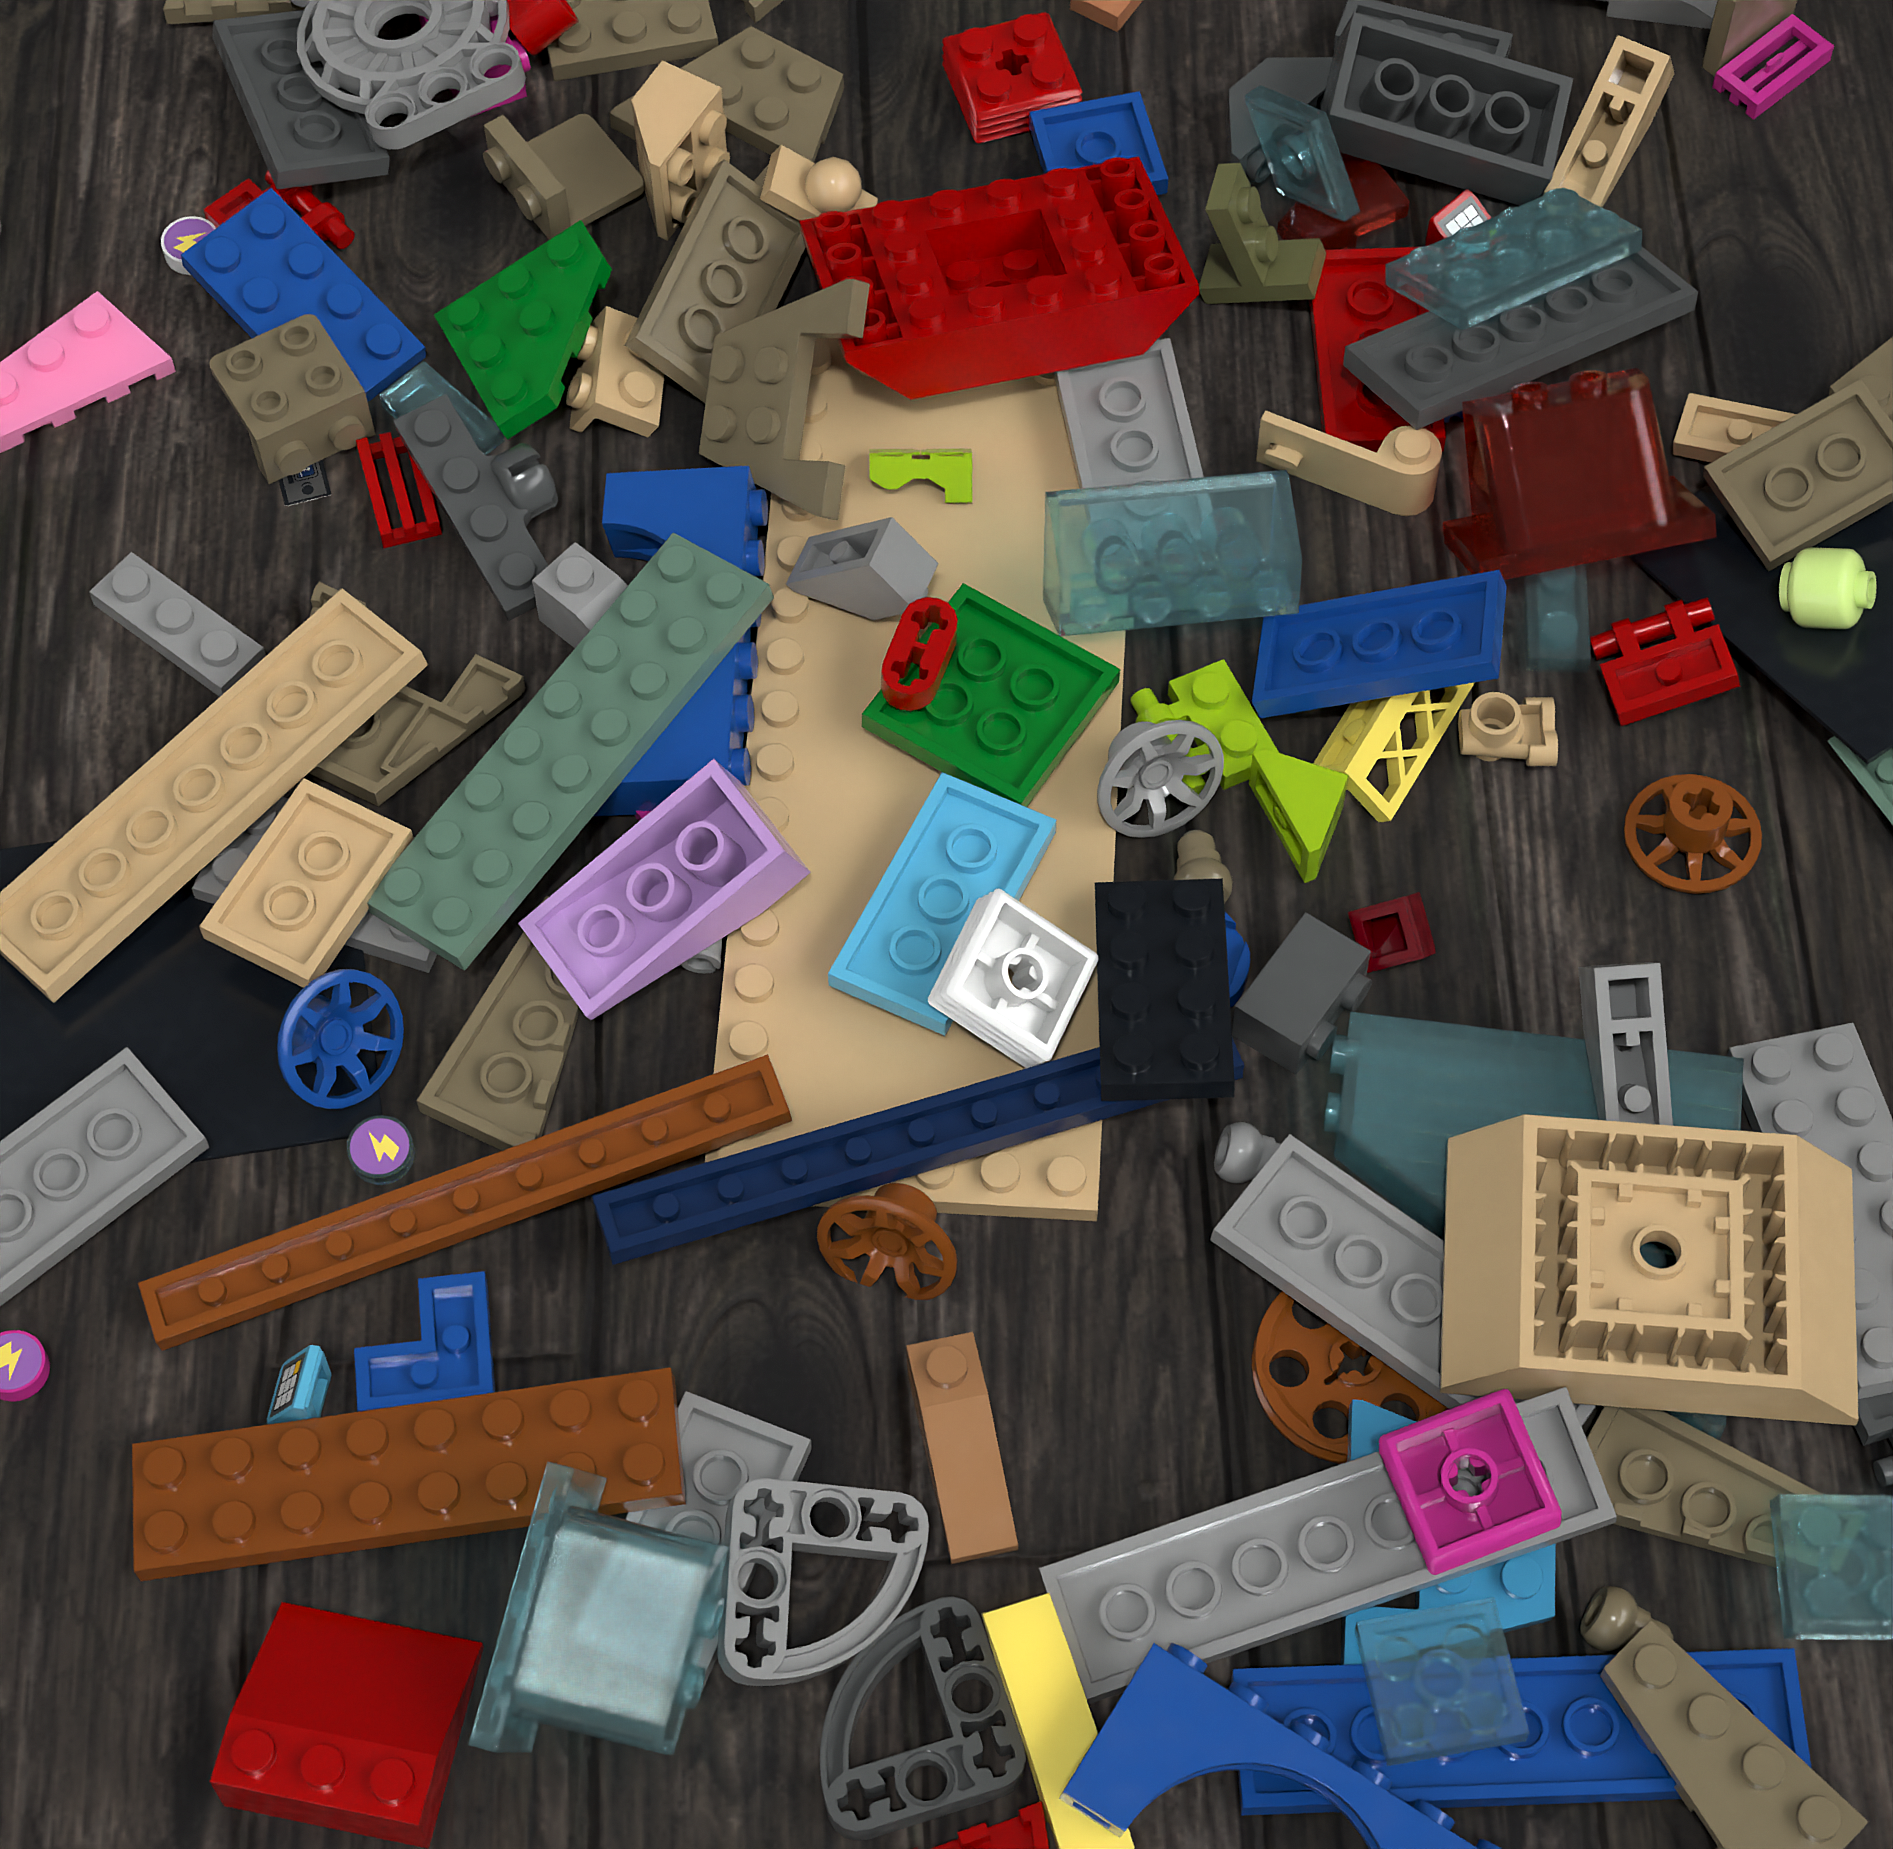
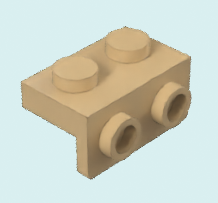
M606 306L590 324L577 357L576 374L569 385L566 396L567 405L572 406L570 429L582 433L594 418L645 437H649L659 427L664 373L625 346L638 318Z

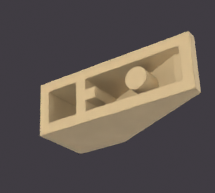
M1617 35L1555 167L1552 180L1544 191L1546 196L1596 217L1598 216L1650 127L1675 74L1671 56Z

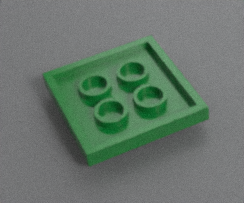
M963 583L948 602L955 610L958 618L956 645L938 691L931 703L918 710H900L890 705L883 697L882 690H880L862 713V727L941 772L1027 807L1119 683L1121 669ZM932 622L919 639V642L927 644L931 632L934 629H939V624ZM912 663L907 676L904 679H900V684L910 686L914 679H919V665Z

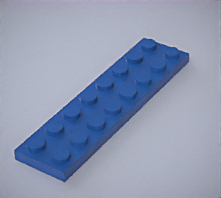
M1795 1648L1686 1652L1811 1768ZM1616 1655L1232 1670L1231 1683L1236 1682L1247 1687L1268 1702L1269 1706L1264 1712L1265 1714L1287 1728H1290L1293 1721H1298L1312 1728L1331 1743L1326 1752L1350 1768L1355 1760H1359L1377 1769L1393 1782L1388 1792L1412 1807L1417 1799L1423 1800L1436 1808L1682 1799L1674 1788L1676 1782L1658 1755L1650 1752L1600 1677L1604 1667ZM1238 1770L1241 1816L1340 1812L1321 1795L1300 1783L1265 1772Z

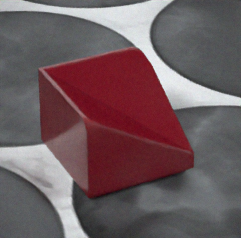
M1420 892L1348 912L1356 943L1371 951L1367 973L1423 959L1436 952Z

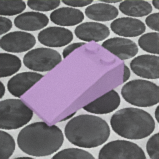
M713 759L518 924L584 1015L592 1020L762 914L811 872L744 785Z

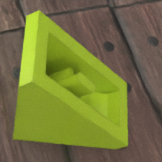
M1263 748L1252 754L1249 785L1304 883L1316 879L1344 807L1349 775Z

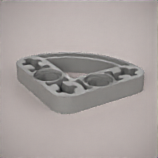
M771 1478L753 1479L743 1484L729 1501L725 1520L717 1646L718 1661L725 1675L734 1682L751 1686H774L800 1682L837 1668L872 1643L886 1630L902 1610L919 1577L926 1553L929 1532L928 1516L922 1504L911 1495L894 1491ZM757 1496L764 1498L765 1509L776 1512V1517L771 1518L764 1526L761 1546L741 1549L739 1546L740 1542L748 1545L755 1538L756 1529L755 1516L745 1514L743 1508L749 1507ZM819 1502H829L840 1508L845 1517L844 1532L837 1537L830 1538L816 1532L810 1521V1512L813 1505ZM860 1506L866 1507V1512L863 1516V1520L861 1516ZM892 1511L898 1512L899 1523L910 1526V1531L906 1532L898 1540V1543L891 1541L892 1535L889 1529L871 1526L862 1533V1540L856 1539L861 1520L882 1522ZM775 1544L776 1551L762 1546ZM792 1551L889 1561L877 1592L853 1622L821 1641L786 1650ZM758 1563L770 1571L773 1576L774 1588L769 1597L754 1599L742 1592L738 1585L737 1576L739 1569L743 1565ZM735 1610L750 1616L766 1613L772 1614V1620L763 1618L757 1624V1646L768 1649V1655L763 1656L754 1668L747 1666L746 1654L735 1652V1645L741 1644L747 1638L750 1628V1616L737 1619L735 1617Z

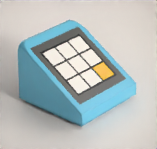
M309 1345L286 1360L282 1365L267 1416V1424L321 1417L332 1373L320 1346Z

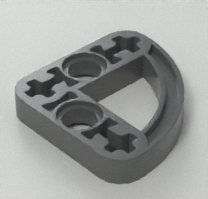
M954 1596L930 1601L895 1619L872 1643L861 1650L840 1679L825 1717L820 1748V1772L828 1819L834 1830L844 1838L854 1841L869 1840L1004 1797L1016 1790L1022 1782L1026 1770L1025 1748L981 1617L976 1608L968 1601ZM944 1618H952L956 1627L968 1626L967 1629L962 1631V1651L966 1662H961L954 1667L953 1654L948 1640L945 1637L933 1638V1636L940 1632V1621ZM921 1647L951 1738L849 1769L855 1728L867 1700L876 1686L895 1665ZM976 1656H980L982 1661L971 1660ZM941 1667H952L947 1672H943L941 1670ZM974 1679L986 1684L993 1697L985 1710L970 1714L962 1712L955 1706L952 1694L958 1684L965 1680ZM999 1720L1003 1723V1726H992ZM990 1726L991 1738L999 1756H1012V1759L1005 1762V1775L1001 1777H993L989 1768H976V1765L983 1762V1745L978 1731H983ZM962 1732L974 1733L971 1734L969 1737L965 1738ZM920 1766L936 1767L947 1779L946 1789L940 1797L934 1800L922 1801L916 1799L909 1793L906 1787V1781L910 1773ZM894 1776L896 1798L902 1807L901 1810L891 1812L890 1797L869 1805L870 1817L865 1820L857 1821L853 1811H840V1808L848 1804V1792L860 1789L865 1799L886 1794V1785L883 1779Z

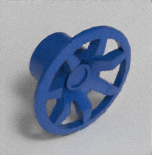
M339 969L325 973L312 980L297 994L283 1017L277 1044L278 1063L283 1078L296 1095L317 1107L339 1109L355 1105L367 1099L383 1085L391 1075L403 1045V1015L392 990L382 980L368 972L355 969ZM349 983H362L376 992V994L361 1005L350 1008L351 995ZM334 986L332 999L318 995L321 991ZM386 1006L390 1017V1038L364 1032L363 1024L375 1019L382 1008ZM360 1049L372 1051L387 1050L380 1068L368 1079L366 1069L356 1055ZM309 1062L316 1064L317 1074L313 1091L303 1084L295 1066ZM336 1066H341L357 1089L341 1096H327L336 1080Z

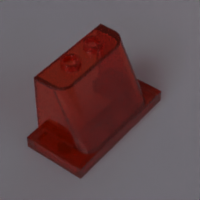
M1638 368L1607 374L1598 370L1580 371L1572 374L1567 382L1551 385L1542 382H1524L1514 385L1511 388V393L1462 402L1472 516L1443 521L1445 545L1471 574L1500 570L1503 579L1507 580L1716 537L1715 514L1674 476H1669L1649 378Z

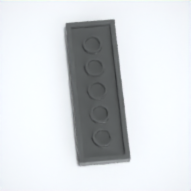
M1621 231L1345 346L1343 366L1412 427L1418 430L1695 310L1698 291L1625 232Z

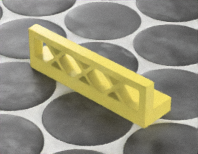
M1474 683L1445 687V694L1441 701L1431 704L1429 690L1350 703L1313 764L1349 775L1346 790H1349L1378 822L1391 821ZM1406 713H1414L1417 740L1411 749L1403 750L1400 722ZM1378 759H1386L1389 786L1383 796L1366 779Z

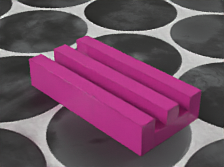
M1791 14L1715 73L1712 87L1720 94L1724 90H1728L1730 92L1729 101L1735 106H1739L1742 102L1746 104L1747 109L1745 113L1754 120L1827 64L1831 59L1834 45L1795 15ZM1796 37L1799 39L1786 51L1780 52L1770 59L1765 67L1747 81L1743 82L1740 80L1741 77L1792 38Z

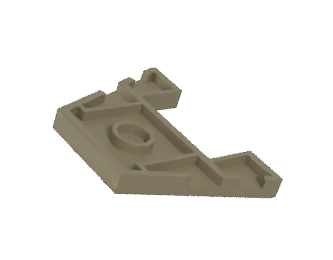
M752 26L680 68L722 88L723 112L727 117L726 132L769 155L783 145L812 162L816 159L821 143L824 144L844 91V76L842 73ZM634 96L614 107L609 115L611 128L636 141L631 101ZM768 165L754 180L762 188Z
M846 279L715 335L699 454L723 467L749 466L755 484L815 516L838 520L845 465L830 461L799 460L815 340L817 338H863L870 284L856 279Z
M318 582L311 598L312 610L310 616L339 590ZM358 600L361 604H363V605L367 608L366 603H364V602ZM475 654L442 702L404 686L312 769L309 774L376 806H380L519 698L525 690L524 678L514 671Z

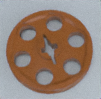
M1283 1291L1267 1309L1261 1321L1252 1352V1377L1255 1391L1264 1412L1272 1424L1285 1438L1303 1451L1329 1462L1338 1464L1347 1462L1348 1434L1342 1438H1327L1321 1435L1314 1427L1313 1415L1323 1408L1338 1409L1349 1420V1405L1352 1400H1364L1378 1407H1381L1388 1401L1398 1400L1408 1404L1413 1409L1416 1415V1422L1446 1410L1447 1407L1374 1355H1371L1363 1372L1365 1376L1359 1371L1353 1370L1347 1374L1343 1372L1333 1381L1344 1360L1343 1353L1353 1360L1361 1355L1365 1357L1369 1352L1328 1323L1318 1329H1309L1300 1325L1295 1320L1292 1312V1307L1297 1301ZM1281 1357L1296 1359L1304 1366L1306 1380L1301 1385L1295 1387H1284L1272 1378L1269 1371L1270 1363Z

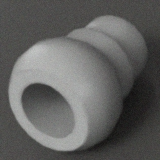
M1236 1122L1229 1124L1224 1128L1217 1145L1214 1160L1215 1172L1221 1179L1229 1183L1252 1181L1281 1144L1276 1143L1272 1137L1262 1135L1255 1126L1249 1123Z

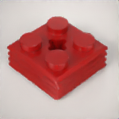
M1047 12L1025 14L1014 20L982 28H970L963 33L947 36L942 39L944 45L942 47L944 52L942 64L976 143H983L1029 131V112L1082 101L1081 86L1051 17Z

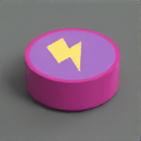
M21 1330L5 1331L0 1333V1399L4 1401L25 1400L36 1394L46 1383L50 1372L49 1358L42 1344L34 1335Z

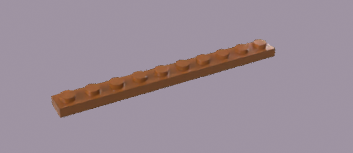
M767 1054L139 1282L138 1285L155 1341L160 1349L164 1351L791 1122V1114Z

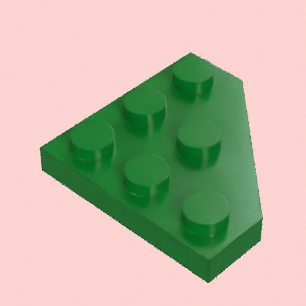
M581 220L434 314L497 427L507 440L558 408L565 390V386L561 382L570 357L577 358L593 319L588 312L597 289H605L612 268Z

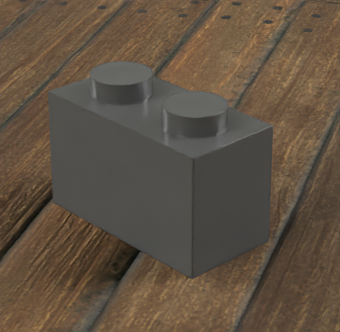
M1305 912L1235 1005L1232 1036L1297 1075L1310 1056L1319 1060L1325 1054L1337 1033L1338 1027L1333 1024L1344 1009L1353 1013L1365 999L1372 985V979L1366 976L1371 951Z

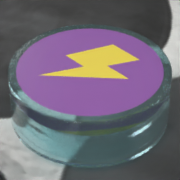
M379 1115L369 1117L355 1126L347 1141V1155L353 1170L361 1179L368 1183L385 1185L398 1181L410 1170L415 1158V1147L409 1130L401 1121L390 1116Z

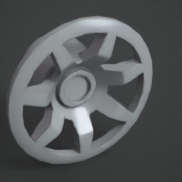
M1172 720L1158 724L1145 721L1127 726L1113 739L1108 751V762L1099 779L1097 803L1102 816L1109 826L1129 837H1156L1183 826L1206 807L1221 782L1224 769V755L1221 745L1212 732L1193 721ZM1178 734L1172 742L1167 737V735ZM1194 737L1205 742L1210 754L1194 757L1185 756L1189 752ZM1210 769L1209 778L1199 795L1182 781L1184 775L1197 776ZM1112 786L1127 788L1126 797L1113 811L1111 805ZM1172 794L1183 803L1189 805L1178 815L1165 820L1166 804L1164 797ZM1145 799L1148 806L1149 824L1135 825L1125 822L1124 820L1140 810L1142 801Z

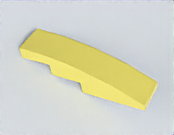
M1041 1594L981 1613L994 1659L1025 1748L1040 1802L1042 1801L1045 1820L1050 1823L1057 1849H1135L1128 1828L1119 1838L1059 1799L1096 1739L1098 1732L1050 1594Z

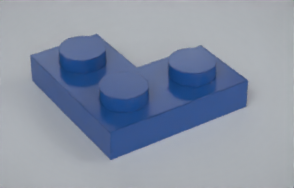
M485 1271L418 1279L421 1341L354 1348L358 1412L495 1392L488 1282Z

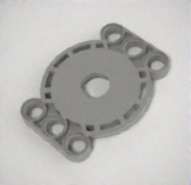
M290 0L294 5L306 7L297 29V53L307 80L322 97L337 106L365 114L373 140L382 148L401 149L511 98L525 84L526 76L518 51L512 45L506 43L510 30L507 0ZM402 14H418L428 20L422 29L409 37L398 40L377 38L382 26L393 17ZM498 15V22L493 34L490 31V17ZM322 61L324 70L321 77L312 68L311 62ZM493 66H511L509 72L501 77L487 78L483 76ZM342 87L343 89L347 90L348 92L354 95L341 92L338 89ZM456 89L460 91L451 101L444 103L432 101L433 97L442 90ZM395 113L408 115L405 121L397 126H380L383 119Z

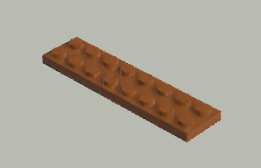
M671 1367L132 1444L134 1573L140 1581L686 1504L676 1386Z

